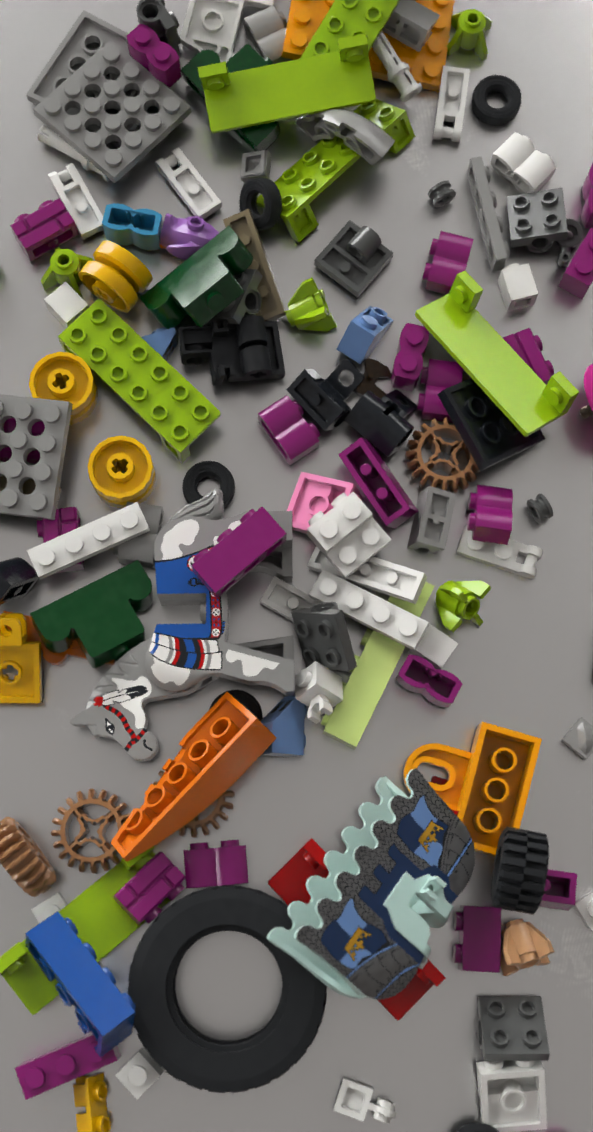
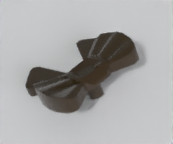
M366 359L364 363L365 372L363 374L365 379L354 392L362 397L370 390L381 399L386 393L377 387L375 382L377 378H390L392 373L387 366H384L379 361Z

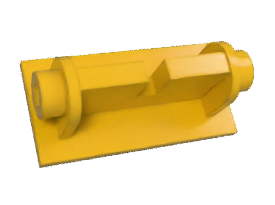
M104 1072L89 1077L88 1075H83L76 1078V1083L73 1084L75 1107H86L85 1113L76 1114L77 1132H110L111 1122L107 1114L106 1103L108 1090L104 1082Z

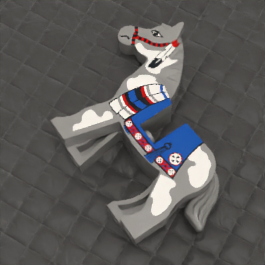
M215 488L201 499L178 510L160 530L154 544L156 588L161 605H200L202 624H157L152 638L141 642L125 653L97 684L88 700L86 709L70 720V724L73 726L88 727L95 738L103 737L117 741L137 761H149L157 755L159 750L157 739L151 732L147 731L148 718L145 712V705L150 702L190 695L219 678H226L247 685H265L277 689L284 695H295L294 635L240 644L228 643L229 602L227 591L216 599L192 570L193 558L203 549L207 548L210 550L218 543L216 541L217 538L229 528L233 531L241 524L240 519L248 512L245 511L236 516L221 519L224 514L223 492L221 489ZM267 511L287 533L286 541L250 572H261L273 577L276 576L286 583H292V511Z

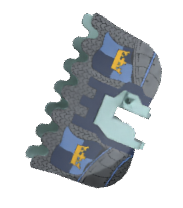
M417 768L410 770L405 779L406 785L411 791L410 797H407L386 776L379 778L375 789L380 797V804L375 805L371 802H365L358 809L359 816L364 823L363 828L358 829L354 826H348L342 830L341 838L346 845V852L342 854L336 850L328 851L324 856V865L329 871L328 877L324 879L318 875L310 876L306 881V890L311 896L310 902L305 904L301 901H293L289 904L287 912L293 922L292 928L287 930L283 927H274L267 935L269 942L294 958L339 995L351 998L368 997L380 1000L395 996L405 989L415 976L418 968L423 969L428 961L427 958L431 953V948L427 944L430 928H440L445 925L454 908L451 904L465 889L472 876L475 865L474 843L467 827L438 796Z

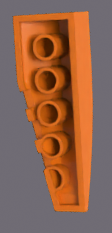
M227 691L183 737L179 743L182 748L174 760H167L162 767L165 773L156 786L153 784L149 786L144 793L146 796L140 809H133L110 843L127 862L157 845L215 802L277 738L258 718Z

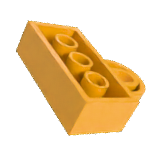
M481 722L477 725L471 752L439 743L425 744L413 751L404 766V783L411 794L405 780L410 770L418 768L422 763L444 768L448 773V781L444 785L428 783L450 809L458 811L457 817L467 827L474 843V851L495 857L499 838L506 827L520 829L542 739Z

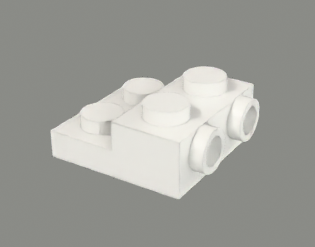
M354 491L348 496L342 493L336 497L331 503L333 508L325 515L322 511L316 513L308 521L310 527L307 528L309 538L344 579L348 578L392 540L372 517L373 513Z
M541 1061L476 1062L481 1123L491 1125L499 1132L547 1129L545 1069Z

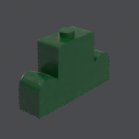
M245 44L226 63L229 73L274 64L268 57L263 59L249 44ZM208 49L197 53L181 69L184 81L204 101L205 95L199 78L198 67L221 63L218 54ZM276 121L234 131L256 152L266 150L277 139L280 127L279 122Z
M228 226L140 298L158 322L167 329L177 326L187 313L198 327H202L243 294L244 290L234 278V275L244 272L251 265L253 256L238 235Z
M136 560L30 613L33 626L44 646L53 653L66 651L72 645V641L76 640L92 668H98L112 660L118 661L129 650L145 641L144 626L135 612L145 611L152 604V583L139 560Z

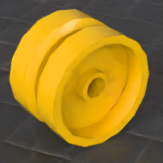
M103 240L93 253L95 261L88 260L78 273L79 279L92 294L104 303L120 312L128 313L138 301L137 293H143L152 282V274L131 252L116 243Z
M69 352L52 353L38 361L30 373L29 388L33 398L69 401L73 404L69 425L82 422L93 412L97 404L98 390L90 367L81 357Z
M122 435L110 437L99 443L90 454L87 466L89 479L100 499L111 507L122 509L126 507L127 502L142 503L153 492L156 475L152 458L146 447L136 439Z

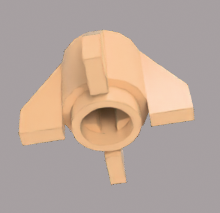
M515 919L505 924L506 929L501 932L503 939L500 966L504 976H510L519 971V969L550 963L548 955L554 953L550 939L530 922H524L523 919Z

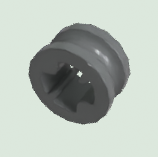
M442 181L429 190L428 196L430 199H434L433 205L435 207L446 205L456 196L454 189H450L451 184L449 181Z
M538 494L536 500H527L528 510L536 522L542 523L544 517L551 518L553 516L552 507L544 495Z

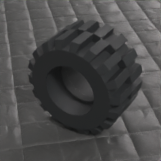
M506 827L503 830L497 846L491 884V900L495 908L535 914L542 901L548 870L549 843L545 833L513 827Z

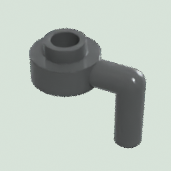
M566 219L567 230L573 233V238L571 240L555 241L560 246L558 265L562 268L568 266L571 260V249L575 248L583 237L581 224L573 219Z

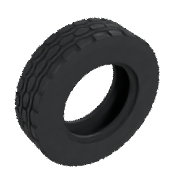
M215 886L199 890L168 906L151 923L143 934L141 941H139L130 966L128 978V995L136 1006L133 1026L136 1028L137 1036L143 1047L150 1053V1057L160 1067L167 1070L166 1073L178 1081L182 1080L186 1085L200 1090L205 1089L208 1092L236 1093L249 1091V1089H256L271 1083L275 1078L278 1079L289 1071L307 1052L306 1050L309 1046H311L319 1031L318 1029L324 1015L327 986L294 958L267 940L268 933L274 927H283L287 930L292 928L293 922L288 916V906L281 900L260 890L242 886ZM220 931L241 932L259 940L274 956L282 976V995L278 1008L271 1020L255 1034L234 1041L213 1039L197 1031L184 1017L176 998V974L183 956L197 940Z

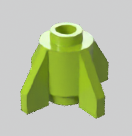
M468 9L453 14L451 16V25L455 28L456 33L447 45V55L450 56L459 50L460 47L465 50L475 48L474 52L482 61L485 60L488 55L484 32L491 28L492 21L476 9Z
M55 248V253L50 259V266L41 279L44 290L57 285V282L62 285L66 281L83 299L77 284L80 281L78 273L88 260L93 261V258L76 254L70 249Z
M313 278L303 281L288 303L289 310L285 311L292 327L296 325L299 330L326 332L336 328L337 324L329 311L323 289H318Z
M451 580L442 584L436 593V604L443 626L453 633L463 622L462 619L470 620L481 626L483 620L477 614L480 608V601L477 597L483 599L492 589L490 585L481 580L456 582Z

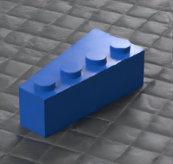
M57 911L25 933L26 947L49 981L57 980L58 983L55 987L59 997L65 1006L70 1007L73 1005L75 1007L74 1013L79 1021L77 1024L84 1034L87 1032L93 1034L98 1042L94 1049L101 1058L132 1034L136 1006L127 993L121 994L115 986L116 980L107 967L102 969L95 960L97 955L91 945L87 942L83 944L78 938V931L74 923L69 918L64 919Z

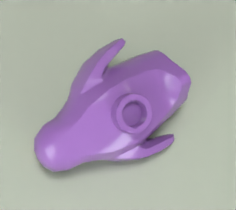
M166 213L160 234V248L167 249L170 254L177 258L187 260L218 235L219 232L199 216L176 218Z

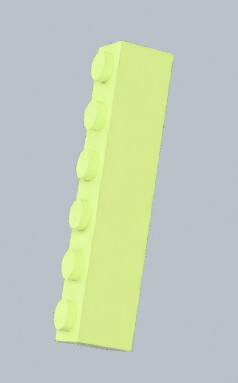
M425 582L416 604L392 596L389 597L388 602L420 617L435 586ZM367 628L360 643L365 646L361 656L354 655L357 667L349 671L352 674L347 683L342 681L343 701L335 706L332 714L329 716L325 714L320 723L325 726L323 730L324 735L354 750L406 647Z

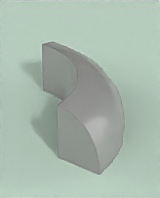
M343 108L301 116L295 121L314 142L319 139L332 140L334 136L342 138L347 147L362 156L372 166L387 153L395 142L389 134L372 121Z

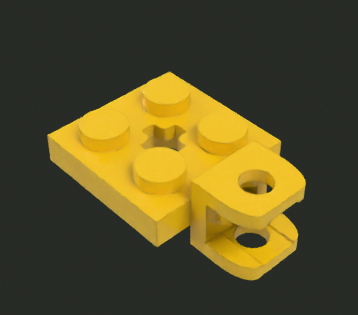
M1 613L0 703H41L43 700L41 641H27V622L22 613ZM6 625L11 627L12 631L8 630ZM8 665H12L14 669L18 670V674L14 676L13 680L9 679L8 674H3V669H7Z

